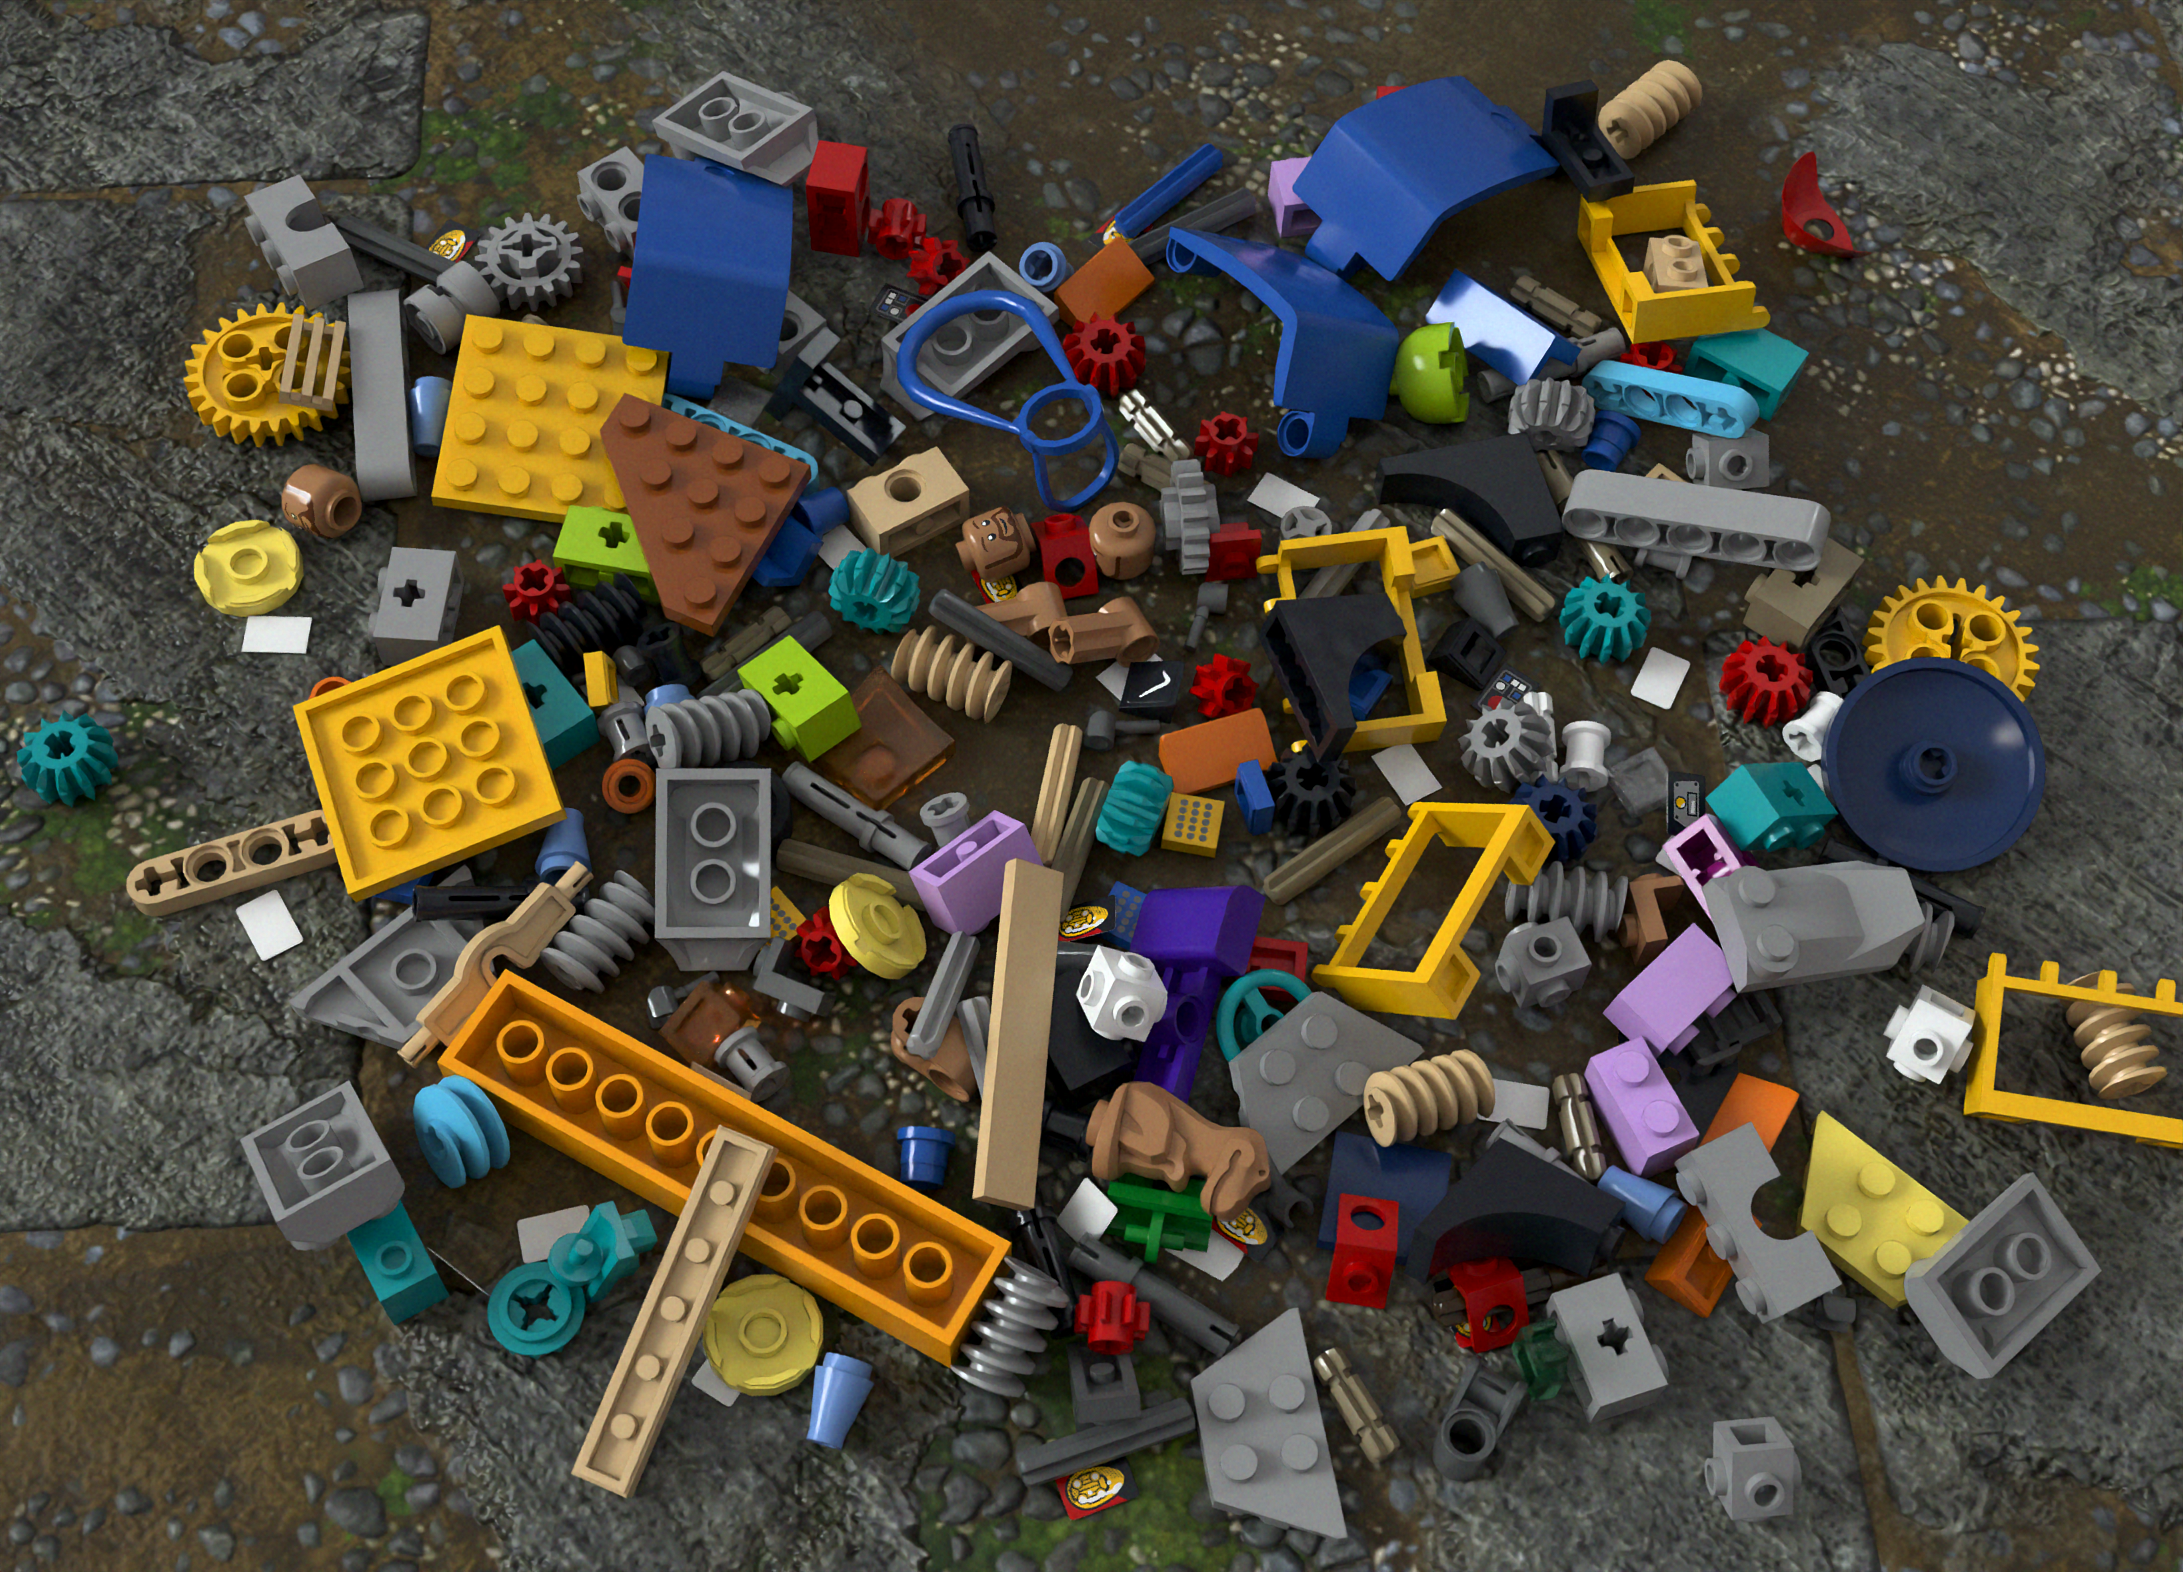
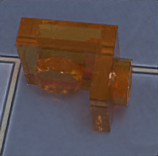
M702 980L658 1033L690 1065H692V1062H695L709 1069L715 1062V1052L722 1042L739 1029L747 1026L757 1028L762 1021L749 1009L754 1004L753 1000L737 985L729 981L722 985Z

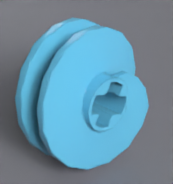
M452 1075L443 1078L438 1085L433 1084L422 1088L415 1096L413 1117L417 1138L429 1166L444 1184L451 1189L458 1188L466 1183V1175L471 1179H481L487 1175L490 1167L500 1169L507 1165L510 1158V1145L504 1124L492 1102L472 1081L459 1075Z

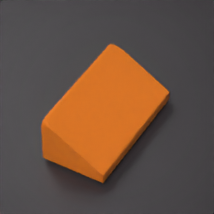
M1117 236L1056 289L1054 304L1059 307V318L1072 328L1076 320L1090 324V317H1092L1094 312L1102 320H1109L1115 312L1119 316L1153 286L1155 278L1127 242Z
M1254 708L1167 733L1161 736L1158 756L1165 773L1172 777L1173 792L1191 796L1234 784L1237 768H1239L1240 763L1258 759L1264 775L1267 774V770L1272 762H1277L1266 718L1261 708Z
M1739 1072L1734 1078L1698 1147L1751 1121L1767 1151L1770 1153L1800 1094L1788 1087Z
M1688 1203L1687 1212L1680 1226L1669 1241L1663 1244L1646 1272L1644 1279L1653 1288L1702 1318H1708L1732 1278L1734 1271L1728 1260L1718 1257L1712 1249L1706 1236L1708 1224L1698 1206ZM1752 1214L1756 1225L1760 1229L1763 1224Z

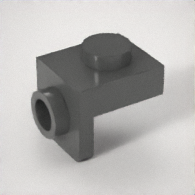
M775 936L772 944L764 945L757 956L753 975L758 978L753 989L779 999L776 1010L808 1023L811 1013L828 1018L837 996L787 977L786 974L798 944Z

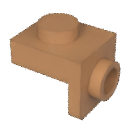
M1651 873L1628 882L1618 935L1624 948L1630 947L1635 966L1649 965L1662 953L1668 936L1660 911L1675 908L1684 889L1681 875L1663 877L1661 874Z

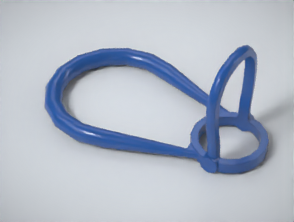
M978 290L954 296L933 307L907 331L896 355L898 382L910 399L936 413L1019 435L1022 445L1028 452L1032 453L1039 494L1044 504L1050 510L1060 513L1078 510L1092 501L1108 486L1117 470L1119 447L1114 432L1104 417L1101 396L1091 384L1085 386L1078 382L1051 321L1036 302L1012 291ZM982 310L1008 311L1025 320L1066 381L1048 386L1033 394L1022 406L1018 418L1013 422L943 394L923 383L917 374L916 359L923 343L939 327L961 315ZM1063 398L1083 400L1091 419L1080 432L1069 438L1054 441L1042 440L1030 430L1029 426L1033 416L1043 406ZM1101 432L1107 448V457L1099 476L1085 490L1071 499L1065 501L1055 500L1049 486L1045 455L1060 456L1076 452L1090 444Z

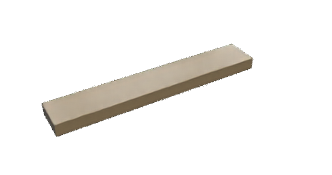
M1015 858L1005 863L972 1199L1024 1211L1033 1209L1035 1203L1064 873Z
M718 1126L571 1474L625 1498L633 1497L779 1149L724 1126Z

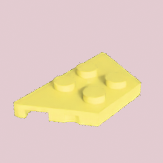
M1822 1110L1811 1125L1810 1134L1813 1137L1809 1161L1804 1171L1802 1184L1804 1196L1798 1210L1795 1234L1799 1236L1812 1229L1827 1258L1891 1309H1895L1908 1303L1903 1283L1905 1273L1910 1265L1919 1259L1933 1256L1970 1221Z

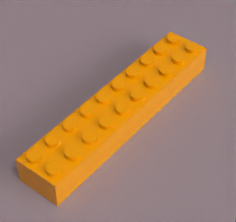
M507 969L503 971L437 1061L444 1078L459 1075L468 1078L478 1086L492 1102L502 1120L679 1218L719 1125L779 1149L737 1250L949 1368L950 1365H954L961 1353L959 1349L961 1343H967L974 1331L970 1327L972 1321H980L986 1311L981 1304L983 1299H993L998 1291L997 1286L992 1282L994 1277L1006 1278L1011 1269L1003 1260L1005 1256L1012 1257V1243Z

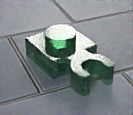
M1555 1318L1535 1322L1520 1328L1511 1346L1522 1378L1529 1382L1527 1392L1532 1404L1554 1398L1565 1380L1564 1375L1568 1372L1569 1354L1567 1349H1563L1560 1342L1555 1338V1329L1557 1328Z

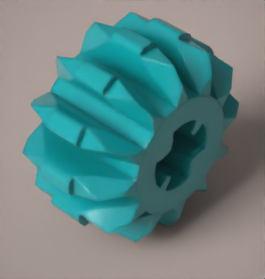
M869 547L863 553L850 550L847 557L841 560L839 567L835 568L830 579L831 586L828 591L832 596L830 606L837 611L843 612L842 620L857 623L860 630L867 627L880 635L885 630L899 632L903 624L909 622L911 615L915 614L920 601L918 597L921 592L918 588L920 577L913 572L907 571V562L892 559L889 552L886 555H880Z
M1609 573L1601 579L1600 584L1587 576L1581 582L1579 588L1572 587L1564 601L1565 608L1561 611L1559 623L1560 628L1566 630L1564 635L1565 646L1580 645L1579 653L1581 659L1592 653L1598 656L1602 666L1609 661L1610 655L1623 663L1630 656L1632 650L1638 651L1643 646L1647 637L1646 630H1648L1651 623V610L1644 607L1646 604L1645 593H1630L1629 579L1620 585L1614 584Z
M63 710L58 722L51 723L41 717V730L39 732H23L24 743L27 747L16 752L18 756L17 762L22 768L21 777L29 789L38 792L42 800L52 804L61 798L63 803L73 807L78 795L84 794L95 800L94 787L96 785H112V775L109 770L119 766L118 755L112 744L114 740L109 731L103 728L102 725L98 726L95 720L89 717L87 713L74 719L71 714Z
M1127 761L1121 765L1109 789L1097 822L1098 825L1095 830L1097 840L1109 845L1110 849L1122 854L1129 853L1139 857L1146 853L1160 827L1172 795L1171 792L1174 787L1172 777L1161 772L1160 768L1147 763L1141 764Z

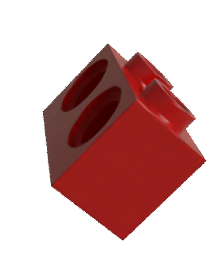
M819 140L805 184L811 250L859 258L871 209L867 147Z

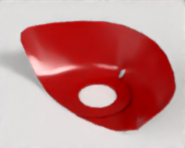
M1814 151L1802 155L1787 175L1782 190V228L1785 236L1792 244L1809 252L1826 256L1862 258L1872 254L1871 252L1853 250L1851 238L1845 225L1825 201L1818 187L1817 161ZM1818 219L1825 221L1833 228V237L1826 242L1804 231V225L1810 220Z

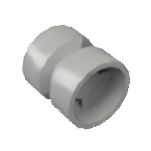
M465 261L457 262L437 276V287L430 284L425 285L403 301L405 314L417 334L430 348L439 354H445L461 343L466 314L496 318L500 315L501 311L499 302L487 281L474 267Z

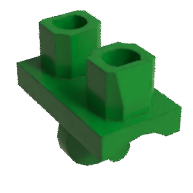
M1132 1173L1123 1174L1118 1182L1110 1181L1107 1197L1117 1206L1118 1212L1104 1231V1234L1124 1237V1241L1147 1245L1144 1262L1151 1264L1157 1263L1159 1247L1183 1251V1248L1207 1252L1213 1214L1210 1217L1201 1206L1200 1194L1206 1181L1189 1178L1187 1188L1179 1193L1175 1191L1173 1193L1152 1189L1153 1179Z

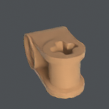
M912 997L904 1000L897 1006L893 1014L891 1048L894 1055L901 1062L906 1063L930 1079L947 1095L961 1102H968L978 1089L960 1020L952 1016L936 1056L932 1059L924 1060L919 1054H911L906 1050L905 1046H907L906 1043L910 1036L907 1030L912 1031L925 997Z

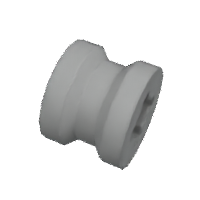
M1310 506L1295 507L1286 512L1281 520L1277 553L1281 540L1331 535L1332 524L1329 517L1323 511ZM1317 568L1303 569V570H1294V571L1308 572V571H1313V570H1315V569H1317Z

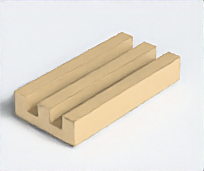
M294 313L281 380L279 403L332 411L346 322L335 321V327L325 325V318L315 317L314 323L304 322V315ZM305 336L310 337L311 341L302 392L297 393L292 392L301 338ZM322 340L332 341L323 397L313 395L321 343Z

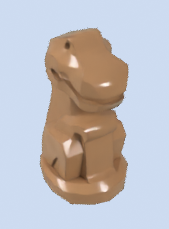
M1142 1081L1123 1083L1116 1089L1110 1102L1099 1100L1092 1112L1086 1132V1145L1094 1147L1092 1173L1096 1177L1115 1181L1125 1173H1132L1155 1181H1166L1173 1191L1179 1193L1187 1188L1192 1174L1201 1175L1207 1179L1200 1194L1203 1210L1210 1217L1213 1214L1217 1216V1220L1231 1222L1239 1218L1248 1208L1252 1199L1258 1193L1266 1191L1270 1187L1271 1166L1263 1136L1252 1128L1222 1127L1208 1121L1180 1099L1153 1083Z

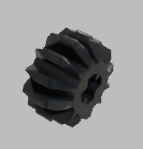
M1308 742L1302 747L1301 755L1286 748L1281 754L1280 763L1272 762L1267 770V786L1275 804L1272 821L1288 819L1287 829L1289 834L1295 832L1299 826L1307 827V832L1312 839L1318 834L1320 825L1329 831L1337 828L1341 818H1348L1351 815L1354 806L1352 797L1355 796L1357 790L1356 778L1348 776L1350 770L1348 759L1318 763Z

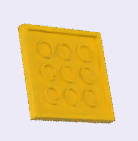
M466 314L431 495L433 506L564 523L569 505L586 508L599 506L612 512L628 514L611 463L602 444L600 429L624 393L663 407L671 352L629 346L623 343L622 336Z
M500 625L292 706L348 895L355 902L568 818L506 634Z

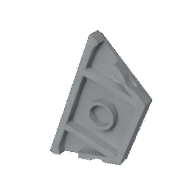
M463 865L438 886L475 885L470 869ZM410 906L294 996L289 1002L293 1010L300 1017L401 1050L418 1030L423 1027L416 1020L417 1014L454 976L455 966L461 952L476 934L485 929L484 920L414 922L412 906ZM492 959L490 970L498 979L494 960Z
M1322 991L1312 992L1229 1062L1233 1089L1240 1099V1109L1238 1112L1241 1127L1255 1129L1263 1136L1267 1150L1280 1175H1282L1364 1104L1366 1082L1373 1073L1380 1071L1390 1072L1395 1067L1408 1066L1424 1050L1420 1044Z
M1292 1308L1190 1380L1189 1390L1213 1508L1240 1516L1251 1514L1259 1517L1264 1523L1288 1530L1290 1526L1326 1537L1325 1542L1334 1545L1345 1544L1348 1536L1299 1309Z

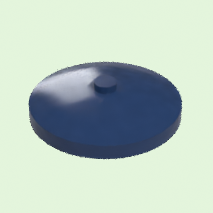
M1940 657L1913 658L1893 663L1874 672L1853 688L1842 700L1830 719L1824 735L1821 751V776L1826 797L1838 812L1835 816L1851 839L1875 858L1878 854L1889 858V865L1904 868L1912 873L1926 875L1958 873L1982 865L2002 854L2023 835L2031 824L2040 805L2045 785L2046 766L2042 741L2038 729L2024 704L2014 692L1993 675L1976 666L1953 659Z

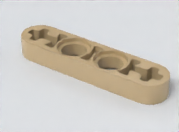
M323 809L314 810L146 860L138 864L130 872L127 878V891L138 910L142 913L154 917L164 916L330 866L338 862L324 811ZM327 830L329 834L328 843L318 846L316 833ZM297 838L299 842L297 844L301 853L295 854L289 839ZM265 844H276L282 847V853L275 862L269 865H259L253 862L252 857L259 847ZM213 860L226 863V870L219 879L211 882L197 879V873L205 863ZM183 871L190 884L189 887L182 888L180 884L182 881L178 875L179 872ZM161 880L163 883L160 885L161 893L156 896H150L151 882Z

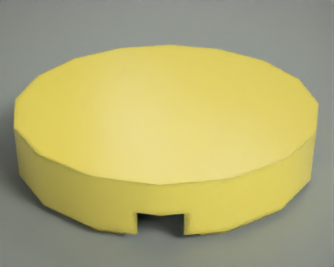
M261 520L234 522L214 532L207 539L209 544L203 549L202 554L199 550L194 560V578L206 602L221 613L238 617L263 615L281 607L296 593L304 576L303 557L292 535L283 528H281V531L278 528L271 527L269 522Z
M856 873L835 887L829 899L830 918L835 931L851 956L867 970L885 979L899 980L918 966V963L924 959L927 951L925 931L915 910L909 904L902 908L900 903L892 896L897 892L896 888L875 875Z
M776 1274L750 1275L729 1284L718 1295L719 1299L714 1302L703 1328V1348L713 1373L729 1388L750 1396L778 1395L798 1386L815 1369L824 1348L823 1317L814 1297L804 1288L802 1290L798 1285L790 1283L789 1279Z

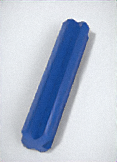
M1210 143L1199 148L1115 215L1116 223L1114 224L1116 231L1121 233L1126 239H1132L1222 167L1224 156L1221 150L1216 149Z

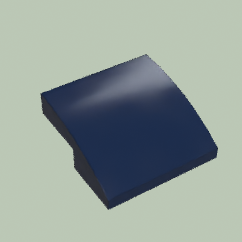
M1336 1131L1316 1247L1334 1251L1337 1233L1338 1201L1341 1193L1397 1201L1399 1203L1395 1264L1406 1266L1416 1227L1447 1195L1452 1154L1396 1142L1392 1146L1382 1147L1372 1137ZM1357 1212L1351 1216L1353 1223L1365 1230H1378L1385 1225L1379 1216L1371 1212Z

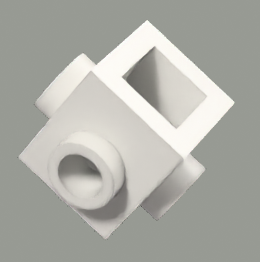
M1098 945L1087 971L1081 979L1076 996L1092 1029L1099 1035L1111 1040H1122L1123 1037L1145 1042L1153 1023L1159 1022L1164 1015L1168 992L1150 959L1136 953L1122 952Z
M1922 985L1910 1008L1907 1009L1898 1005L1883 1033V1035L1892 1039L1886 1057L1895 1061L1894 1067L1903 1075L1919 1082H1924L1927 1078L1940 1084L1948 1069L1956 1073L1961 1070L1972 1050L1974 1043L1967 1040L1966 1037L1973 1027L1976 1011Z

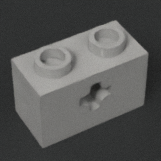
M392 547L388 567H382L378 576V594L381 599L379 610L370 614L368 622L369 642L376 645L383 665L396 666L452 643L465 582L456 551Z
M1619 1272L1551 1294L1542 1311V1315L1588 1424L1590 1425L1656 1403L1668 1385L1666 1381L1669 1377L1667 1362L1661 1349L1656 1344L1650 1345L1642 1327L1644 1314L1640 1300L1631 1288L1626 1290ZM1601 1338L1607 1346H1600L1599 1341ZM1617 1345L1620 1349L1617 1355L1612 1346Z

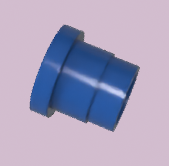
M1611 410L1598 411L1595 414L1592 433L1588 438L1581 457L1594 470L1615 472L1627 451L1636 447L1642 435L1641 430L1633 420L1621 413Z
M833 486L822 491H816L808 496L801 494L790 512V515L821 540L823 534L847 522L850 516L844 496Z
M908 1126L899 1128L897 1143L902 1146L900 1183L914 1189H943L949 1150L955 1149L956 1134L933 1127Z

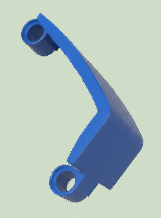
M1463 76L1444 77L1406 87L1367 103L1342 116L1330 129L1293 184V192L1323 220L1307 243L1304 251L1305 255L1311 261L1334 273L1343 281L1349 280L1360 267L1365 270L1368 263L1386 280L1396 281L1419 255L1444 220L1499 193L1552 175L1558 169L1560 163L1540 146L1542 136L1506 105H1495Z
M655 154L645 155L635 250L622 340L624 344L629 346L672 352L666 393L712 401L715 385H720L724 361L769 369L774 368L776 365L790 277L793 223L792 183L784 187L760 176L711 159L694 157V161Z
M1170 226V239L1166 247V258L1168 265L1173 271L1206 278H1214L1222 271H1225L1253 292L1283 322V332L1275 369L1273 402L1275 406L1281 408L1302 410L1290 411L1285 414L1279 423L1277 440L1283 453L1293 457L1328 459L1337 452L1341 441L1345 442L1349 417L1381 420L1383 418L1399 345V334L1395 325L1374 304L1334 273L1296 253L1271 244Z

